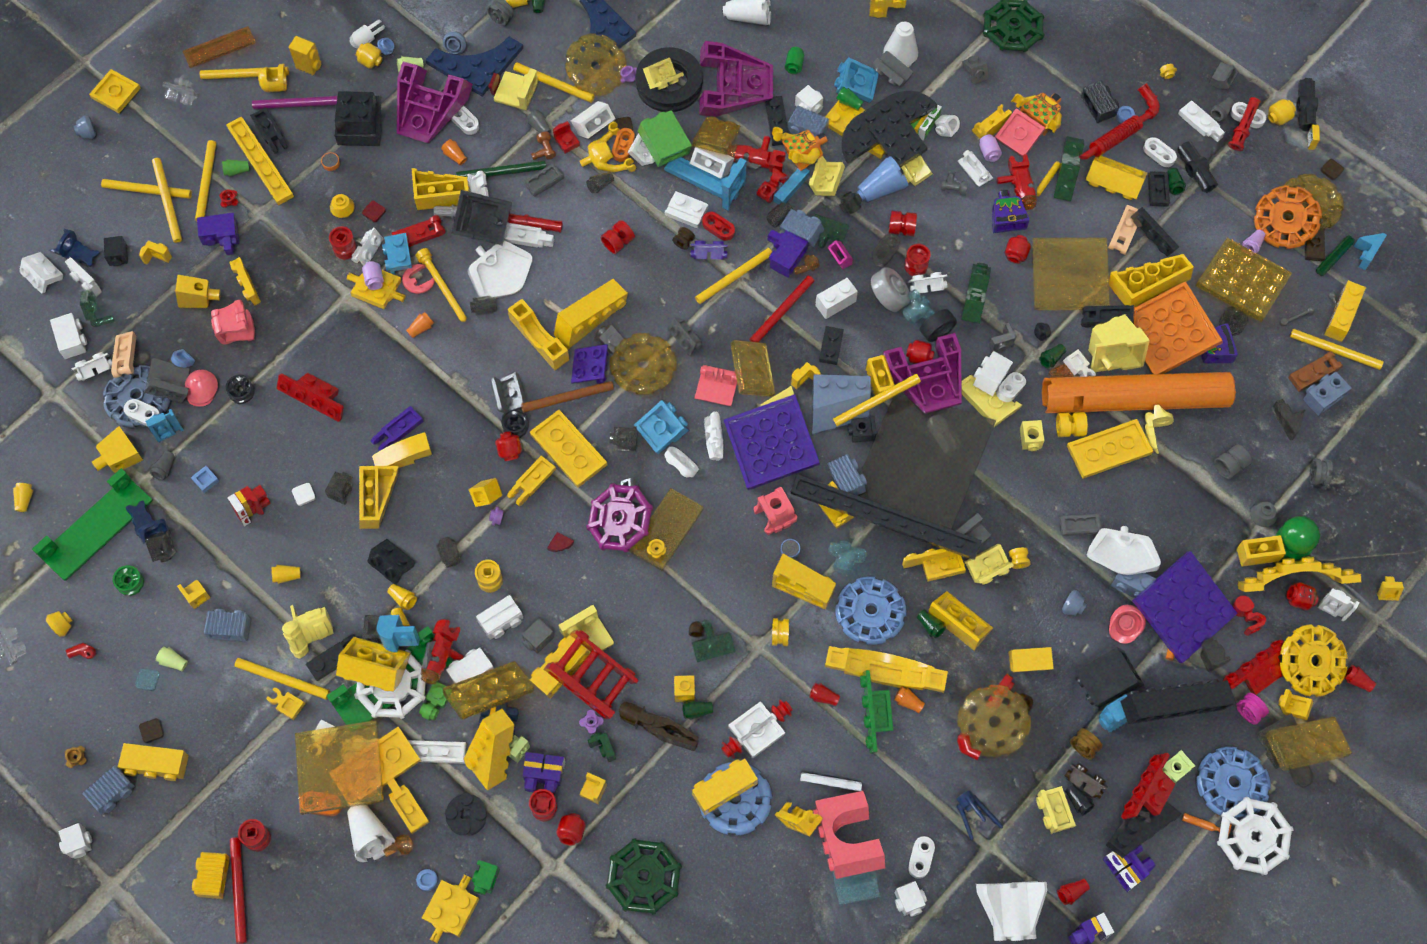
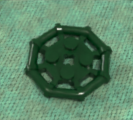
M1000 0L983 14V35L995 43L1001 51L1018 50L1027 52L1032 45L1042 40L1045 36L1043 33L1044 15L1032 7L1028 0ZM1011 7H1020V8H1017L1016 10H1012ZM1000 9H1003L1001 13L997 14ZM991 20L996 21V26L991 27ZM1011 22H1012L1013 24L1016 22V23H1017V26H1012V25H1011ZM1031 22H1036V28L1032 27ZM998 32L1004 38L1003 41L995 33ZM1031 34L1033 37L1026 41L1025 37Z
M634 838L619 852L610 856L608 881L605 886L622 906L623 911L655 915L660 908L674 897H678L682 865L673 857L664 842L643 841ZM640 849L655 850L653 855L640 854ZM634 850L636 855L629 861L624 862L622 859ZM660 854L667 861L668 866L663 867L657 859ZM618 866L624 868L622 879L616 880ZM641 871L649 873L647 881H640L638 879ZM672 872L670 887L664 884L665 873ZM624 885L629 891L630 895L627 899L619 890V886ZM661 889L666 892L656 902L653 901L652 896ZM635 897L648 899V904L632 902Z

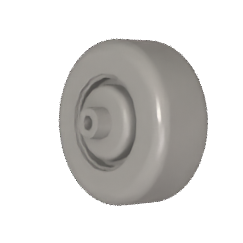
M885 267L872 276L871 286L873 292L886 309L898 312L910 303L909 289L896 271Z

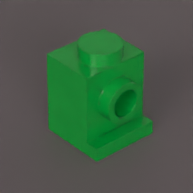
M478 860L479 870L475 871L472 879L475 887L473 891L481 895H485L486 892L492 894L500 869L496 865Z

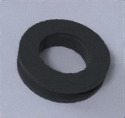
M674 47L656 49L648 53L638 64L636 70L638 95L647 106L660 112L682 111L694 104L701 94L703 86L702 68L698 60L685 50ZM670 58L674 69L683 72L687 78V82L679 90L663 91L658 90L656 87L650 89L643 68Z

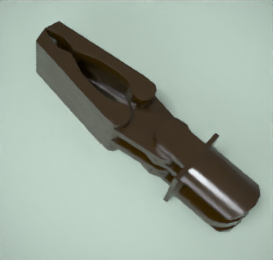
M623 702L620 705V719L635 726L636 730L638 726H642L659 740L691 751H695L698 747V736L667 717L646 713L645 706L642 708L630 702ZM665 730L675 731L682 737L670 735Z

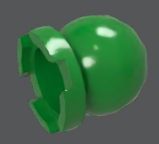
M1295 516L1288 519L1275 535H1281L1286 552L1283 558H1293L1300 561L1302 557H1308L1320 540L1319 527L1314 520L1306 516Z

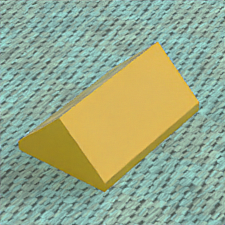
M948 591L933 601L928 613L943 621L947 630L974 651L993 629L992 626Z

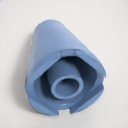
M890 156L857 187L858 191L856 193H859L862 201L869 202L905 189L909 185L905 175H902L900 172L901 168Z

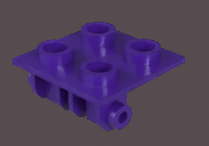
M608 344L575 349L571 383L596 380L597 384H601L606 381L605 372L608 365L606 361L609 355L607 352Z

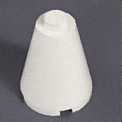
M731 0L726 2V6H723V15L728 20L770 25V0Z
M900 22L887 41L883 54L885 51H889L907 67L917 60L918 47L913 26L909 22Z
M356 802L352 804L347 814L354 855L357 861L368 862L366 858L373 857L374 860L381 858L393 848L392 842L395 843L394 837L366 803Z

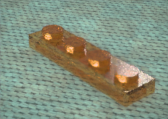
M247 26L183 50L189 67L192 68L256 42Z

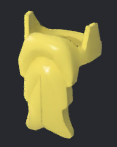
M1155 405L1154 414L1151 412L1145 414V429L1151 448L1156 454H1159L1154 427L1171 425L1174 422V418L1171 413L1166 412L1160 405Z

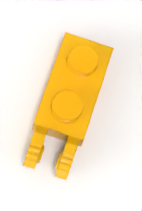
M540 456L516 481V484L508 492L507 497L512 499L522 489L524 492L516 500V504L521 506L551 476L556 467L543 456Z

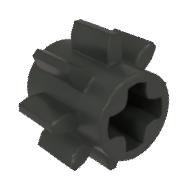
M849 191L841 196L840 199L842 201H840L839 206L843 212L846 211L852 214L861 208L862 198L859 193L855 194Z

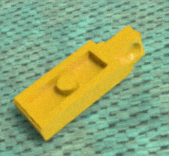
M238 257L230 261L232 271L238 274L236 278L240 286L245 288L242 292L246 300H251L254 306L259 304L261 301L241 258Z
M394 778L388 781L387 784L392 790V793L389 794L390 801L410 832L413 834L428 824V819L405 785L399 787Z

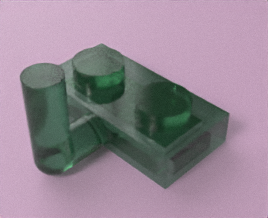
M815 214L814 217L820 219L824 227V231L819 235L818 246L824 248L828 239L843 243L849 230V225Z
M89 290L81 292L80 306L86 321L89 320L93 327L114 322L113 315L97 319L95 315V306L97 305L95 296L91 295Z
M708 620L702 621L707 638L691 642L696 662L735 652L730 632L715 636L712 624Z

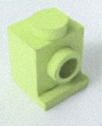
M1181 750L1166 762L1162 771L1176 783L1190 772L1195 765Z

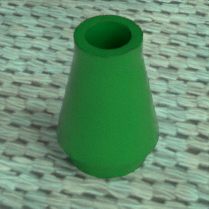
M845 87L841 89L836 98L839 100V103L859 110L864 102L853 91Z

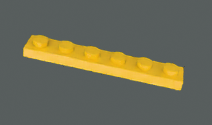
M242 116L226 124L231 135L277 205L293 198V193Z

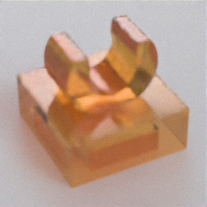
M1065 363L1050 370L1048 373L1050 378L1075 377Z

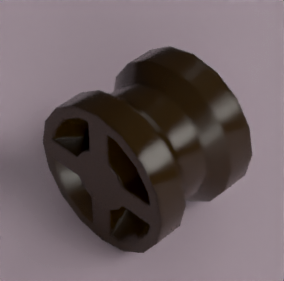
M680 227L678 234L673 237L672 241L677 247L687 250L690 246L689 243L695 239V235L688 228Z

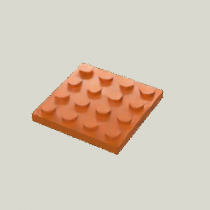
M1186 281L1135 307L1134 325L1136 328L1140 327L1150 340L1145 363L1152 374H1164L1223 343V340Z

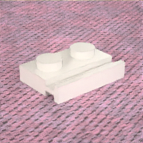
M676 191L667 210H665V216L698 228L699 223L708 210V204Z
M71 257L65 261L71 271L69 275L74 281H80L82 288L88 294L92 292L97 297L102 293L95 280Z
M1332 589L1321 600L1318 608L1334 617L1338 615L1342 617V621H1345L1357 609L1359 602L1356 601L1354 603L1350 601L1351 598L1346 596L1343 591Z

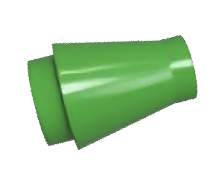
M231 159L222 161L224 176L228 175L230 177L249 171L248 161Z

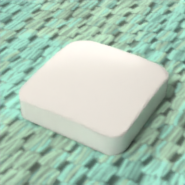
M305 483L292 489L298 506L316 499L310 483Z

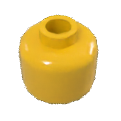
M371 43L361 44L355 54L358 63L368 69H372L375 66L379 67L383 60L381 49Z
M1281 99L1269 107L1268 119L1276 125H1284L1294 118L1296 108L1290 100Z

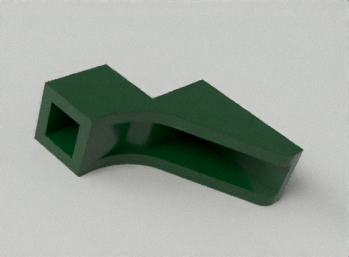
M1066 137L1053 198L1066 201L1072 200L1080 169L1081 159L1079 156L1082 155L1084 148L1083 139Z
M977 263L972 266L961 320L980 324L991 267H988L985 263Z

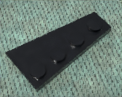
M1167 802L1161 813L1153 816L1142 806L1138 816L1124 819L1106 846L1123 859L1146 840H1149L1157 832L1178 819L1182 813Z

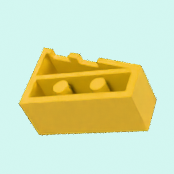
M411 168L414 200L417 210L433 209L435 206L450 207L452 204L457 206L460 191L470 192L467 177L451 174L440 175L434 174L433 171L422 172Z
M359 466V529L380 528L398 477L399 466Z
M782 554L773 573L772 587L826 610L835 591L836 583L831 578L823 576L791 557Z

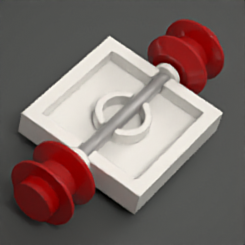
M779 700V706H771L772 713L770 714L760 701L730 723L728 727L737 739L729 737V743L722 742L723 747L721 750L727 758L731 757L734 759V753H742L743 745L750 756L754 758L783 737L785 732L776 720L784 722V716H792V708L789 703Z

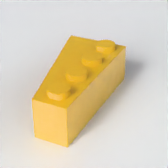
M1184 254L1161 259L1157 263L1149 262L1141 267H1129L1121 272L1113 271L1110 273L1108 285L1124 305H1134V307H1137L1171 288L1191 280L1194 266Z
M614 279L608 281L557 314L554 336L569 350L618 309H622L626 305L628 292Z
M503 709L482 719L464 757L467 768L473 771L486 790L493 788L507 778L505 770L508 769L509 763L506 761V758L510 755L511 751L509 743L512 742L514 723Z

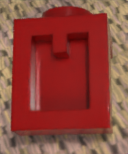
M568 121L560 123L553 128L554 139L564 154L580 146V142L572 132Z

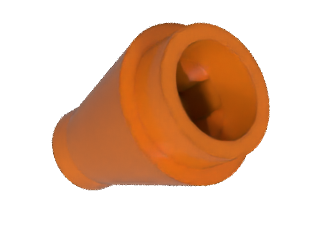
M449 139L442 145L441 150L443 154L460 166L467 161V157L463 154L456 141Z
M424 312L417 316L406 331L414 338L432 328L431 326L434 322Z
M902 686L894 697L897 705L920 713L925 705L908 687L904 688Z

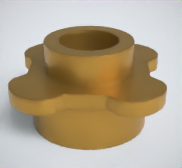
M83 746L73 747L65 751L66 766L68 768L86 764L87 759L84 757L85 748Z

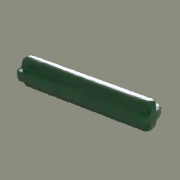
M1350 235L1346 236L1317 267L1316 273L1324 276L1354 244L1355 239Z

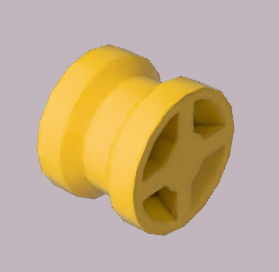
M1021 547L1009 551V557L1012 558L1014 565L1013 569L1026 568L1031 565L1030 559L1027 558L1029 554L1027 548Z

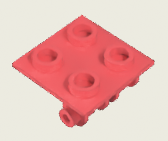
M703 365L700 370L701 375L695 399L731 406L740 373Z

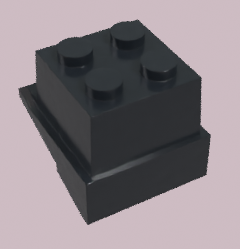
M338 91L334 120L336 126L334 136L337 145L380 146L381 96H375L374 92Z
M461 190L451 233L503 246L512 202Z

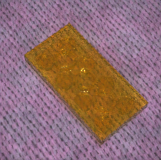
M670 488L650 518L648 536L643 537L631 547L629 552L663 571L702 513L703 506ZM654 539H659L665 543L666 553L659 558H654L647 552L649 542Z
M515 661L443 688V695L461 720L534 692V685Z
M1335 717L1273 729L1265 733L1282 771L1344 758L1352 754Z

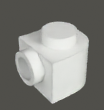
M941 115L935 121L937 126L935 131L940 136L952 137L958 131L960 121L955 115Z

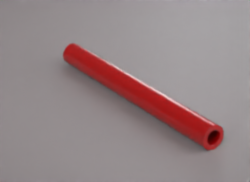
M808 275L749 339L752 344L757 345L814 283V279Z
M236 837L230 839L236 944L247 943L241 842Z

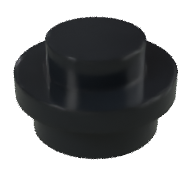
M1040 322L1036 324L1034 333L1040 341H1045L1051 336V329L1047 323Z

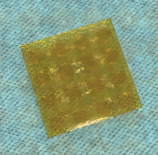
M1033 238L1034 310H1082L1085 306H1110L1107 238Z
M1226 238L1198 280L1196 287L1262 323L1292 275V272Z
M376 720L295 733L301 815L384 802L378 724Z

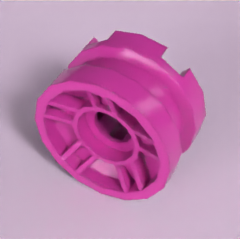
M1248 693L1244 696V700H1240L1236 704L1240 715L1253 725H1257L1261 718L1269 714L1266 704L1253 693Z

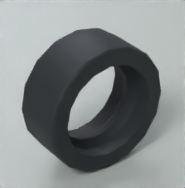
M943 309L925 320L920 327V331L928 342L937 341V337L947 335L955 327L957 320L949 309Z

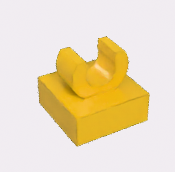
M1385 576L1386 582L1382 581L1377 593L1378 599L1399 601L1404 589L1403 583L1395 582L1394 577Z

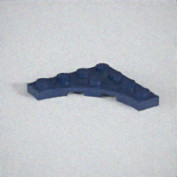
M579 0L585 8L591 23L590 34L585 46L571 59L572 64L582 74L636 37V32L604 0Z
M509 36L497 47L475 55H454L435 48L426 59V64L447 77L452 75L467 80L473 84L471 91L483 97L489 90L488 86L493 74L498 73L500 77L523 50V44Z

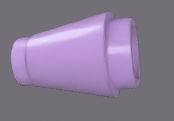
M1256 230L1243 241L1242 250L1244 253L1254 255L1259 252L1265 237V233L1262 230Z

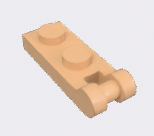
M1129 205L1126 206L1108 247L1109 249H1116L1121 251V254H1126L1138 227L1131 218L1138 210L1137 208ZM1119 239L1124 241V245L1118 243L1117 240Z
M133 331L116 335L111 367L114 378L121 377L122 374L130 375L134 373L133 360L136 334Z

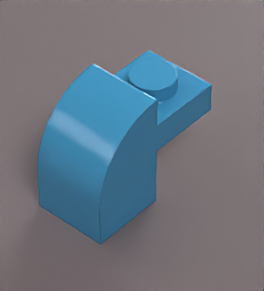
M382 615L379 617L377 632L386 650L398 652L399 646L419 645L420 638L415 626H403L399 615Z

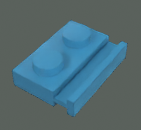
M169 409V413L165 415L164 413L155 414L145 421L158 442L175 435V432L178 430L184 431L172 409Z

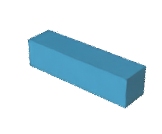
M806 168L802 171L797 169L774 194L773 201L783 207L809 178L810 171Z

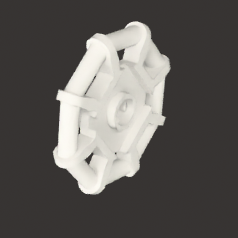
M405 650L410 653L408 663L415 671L409 673L405 669L401 682L394 692L384 691L374 686L365 688L364 684L357 682L356 693L354 694L355 699H358L372 714L371 717H397L403 719L408 712L425 700L426 674L421 672L422 665L412 656L411 651ZM418 678L417 691L411 689L412 679ZM373 694L378 701L375 705L369 700L368 695ZM408 695H411L413 698L402 707L400 702L404 701ZM383 704H395L396 709H382Z
M1244 797L1240 803L1221 814L1222 821L1217 844L1232 862L1234 869L1261 873L1263 876L1267 875L1268 871L1285 859H1289L1291 833L1294 830L1293 826L1289 825L1279 811L1276 803ZM1253 808L1266 810L1264 816L1256 815ZM1246 810L1247 816L1239 821L1234 818L1240 812ZM1272 816L1276 819L1281 828L1277 829L1275 827V825L1270 820ZM1230 823L1235 825L1233 838H1228ZM1253 831L1260 832L1258 836L1260 840L1258 842L1251 838ZM1278 834H1283L1281 848L1277 847L1276 843ZM1235 843L1237 845V847L1241 851V855L1239 857L1235 854V852L1229 844ZM1274 851L1277 855L1266 862L1264 857ZM1247 856L1258 858V864L1245 862Z

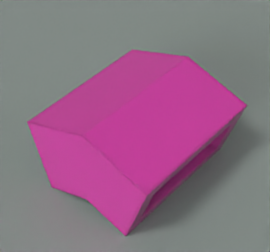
M835 240L828 249L843 270L852 265L853 258L842 242ZM840 250L845 258L841 260L836 251Z

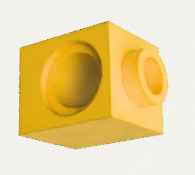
M674 676L675 702L695 701L694 676Z

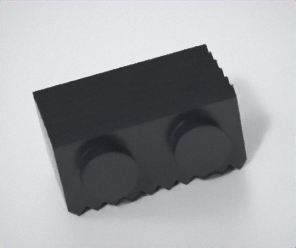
M1103 81L1083 88L1081 98L1091 112V115H1093L1096 123L1117 115L1119 103L1116 99H1113L1110 88L1107 85L1105 86Z

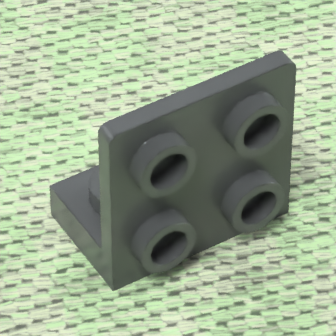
M153 358L144 393L182 403L188 394L189 388H185V382L190 369L178 367L173 363Z

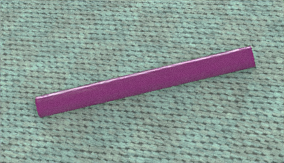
M337 96L252 100L253 109L337 104Z

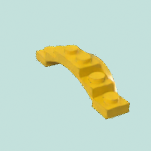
M1302 557L1301 561L1286 558L1282 559V562H1277L1273 568H1264L1262 572H1257V578L1246 577L1244 578L1245 581H1238V589L1243 592L1263 591L1264 585L1287 574L1303 571L1320 572L1341 584L1361 582V574L1354 572L1353 569L1341 570V568L1334 566V563L1321 564L1314 557Z
M829 646L825 663L826 668L844 671V674L857 677L863 676L862 672L870 670L871 682L897 688L903 686L922 691L923 689H929L942 693L945 690L948 671L935 669L933 666L892 654L853 648L841 649Z

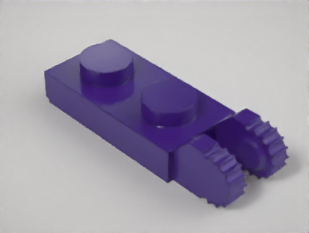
M409 406L381 428V431L374 435L371 442L376 445L386 436L388 439L378 448L381 451L397 443L424 421Z

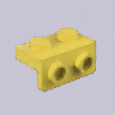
M670 58L643 68L650 89L658 87V90L668 87V82L669 85L679 82V77L684 76L683 72L675 73Z
M921 155L900 167L904 171L902 175H905L908 183L911 182L914 186L933 174Z
M823 156L818 159L809 181V185L815 195L835 196L845 168L843 162H826Z
M997 544L976 555L975 560L968 559L965 561L975 583H982V585L993 580L992 577L996 575L1001 576L1010 571L1009 568L1014 566L1012 562L1008 561L1001 544Z
M1062 786L1047 791H1039L1038 797H1036L1037 805L1044 812V825L1046 829H1050L1051 834L1076 826Z

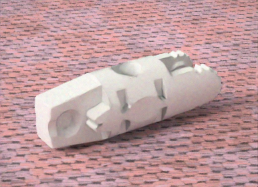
M714 411L704 419L705 436L709 458L719 461L723 458V436L720 415L717 411Z

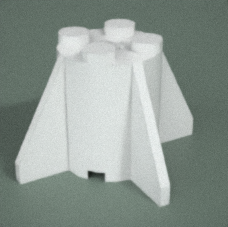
M1029 881L976 884L977 894L993 926L994 941L1036 939V924L1046 897L1047 882Z

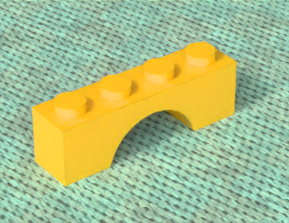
M523 299L507 309L511 322L554 371L569 361L566 347L557 337H552L542 327L534 311Z

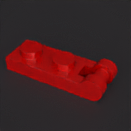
M435 215L429 220L394 231L392 235L406 233L408 245L411 247L442 236L446 231L440 224V217Z

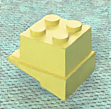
M1125 314L1120 317H1114L1104 324H1098L1092 328L1088 349L1093 357L1090 369L1094 372L1119 368L1122 370L1141 368L1145 363L1150 340L1140 327L1136 328Z

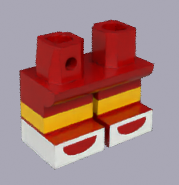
M261 485L252 490L249 486H246L227 497L234 512L244 526L251 523L250 516L255 513L263 515L262 509L271 504Z

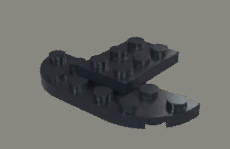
M900 91L891 94L854 117L846 126L842 136V152L847 164L877 145H880L888 157L891 156L899 167L904 166L926 152L927 146L911 124L937 108L936 102L920 92Z

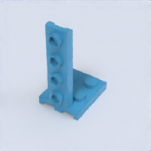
M682 157L669 162L664 170L722 198V208L729 211L733 199L736 200L739 190L746 184L747 161L740 158L737 164L734 163L732 165L729 176L721 179L691 165L690 161Z

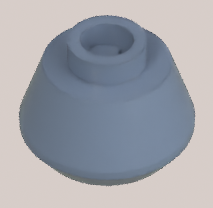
M449 32L443 38V46L450 54L459 55L466 48V40L460 32Z
M84 115L76 121L74 130L77 136L80 135L84 139L95 138V128L89 116Z
M1072 590L1062 607L1064 614L1076 616L1077 613L1082 614L1087 605L1084 603L1085 598L1078 590Z

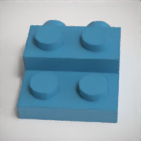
M848 57L838 67L840 76L837 77L834 86L837 87L836 93L839 94L843 87L849 88L860 99L870 103L874 97L879 73L875 69Z
M663 400L634 424L657 454L663 451L670 443L677 442L689 431L686 427L688 422L682 416L678 417L675 414L677 411L675 406L671 402L666 403Z

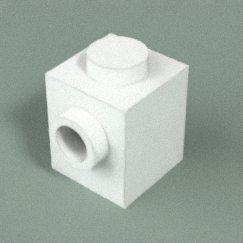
M809 85L796 95V107L806 108V110L816 114L823 108L822 95Z
M77 823L59 831L62 841L59 842V846L63 854L76 859L85 856L86 852L92 850L90 845L92 837L89 831H86L85 827Z
M916 881L895 890L894 893L897 898L895 904L899 912L902 911L904 916L910 914L911 917L922 913L921 909L925 907L927 899L922 889L919 890Z

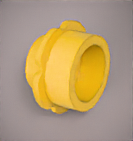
M1173 64L1164 65L1160 68V76L1170 79L1175 76L1177 68H1174Z
M659 539L650 541L647 547L648 554L654 558L664 555L666 553L665 543Z

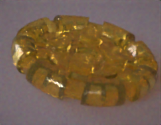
M590 33L579 37L578 41H573L566 53L567 63H565V69L568 78L575 83L577 89L596 94V96H603L613 92L614 88L622 84L620 81L622 79L620 71L627 66L626 58L622 49L620 50L616 46L617 43L613 39L603 34L598 36L596 33ZM595 42L600 43V48L594 47ZM584 46L586 50L582 52L580 47ZM610 49L615 54L612 57L611 54L608 52ZM574 59L578 60V65L574 63ZM592 61L599 63L600 68L598 70L592 68ZM613 66H617L618 71H613ZM580 72L584 77L583 80H580L577 76ZM607 78L612 81L610 84L605 82ZM591 83H597L596 87H592Z
M1301 174L1297 178L1289 179L1284 184L1294 188L1300 184L1302 188L1313 194L1312 197L1315 201L1319 202L1322 210L1323 221L1320 220L1319 222L1321 224L1319 230L1327 227L1331 228L1340 220L1342 216L1341 211L1344 210V200L1342 194L1337 192V187L1324 177L1322 179L1318 178L1314 174ZM1288 194L1287 198L1291 196L1295 199V195ZM1306 202L1302 203L1304 208L1308 206ZM1284 213L1285 219L1287 221L1293 219V215L1291 213ZM1307 216L1309 222H1312V217Z
M650 333L633 334L632 337L621 340L620 344L613 349L614 354L610 357L609 361L610 373L614 375V381L627 392H636L637 395L655 393L654 391L665 388L674 377L673 372L676 371L677 367L676 355L671 351L670 344L659 336L653 337L650 336ZM648 343L654 344V345H653V348H652L651 346L647 345V344H648ZM635 344L636 348L631 350L630 346ZM664 353L666 356L661 358L660 355ZM620 356L625 357V361L620 360ZM645 361L648 363V366L640 368L638 364ZM661 368L666 369V372H660ZM634 380L640 381L638 385L633 384Z
M989 685L987 688L981 689L980 687L974 690L965 698L966 702L963 707L960 706L957 724L961 729V737L967 741L973 750L981 751L980 755L996 758L1006 753L1009 755L1022 746L1024 743L1022 741L1026 735L1028 736L1030 731L1031 716L1028 715V706L1025 700L1017 692L1013 693L1006 686ZM991 695L993 701L988 700L985 702L984 697ZM1005 697L1010 700L1008 706L1002 703ZM973 705L978 707L975 714L970 712ZM1019 712L1020 718L1015 719L1013 713ZM993 716L1000 718V723L996 727L989 725V719ZM974 724L976 730L969 731L968 725ZM1014 729L1019 731L1016 737L1011 736ZM969 735L971 744L968 742L965 736ZM981 737L987 741L984 745L979 743ZM1003 740L1004 746L997 747L996 742Z

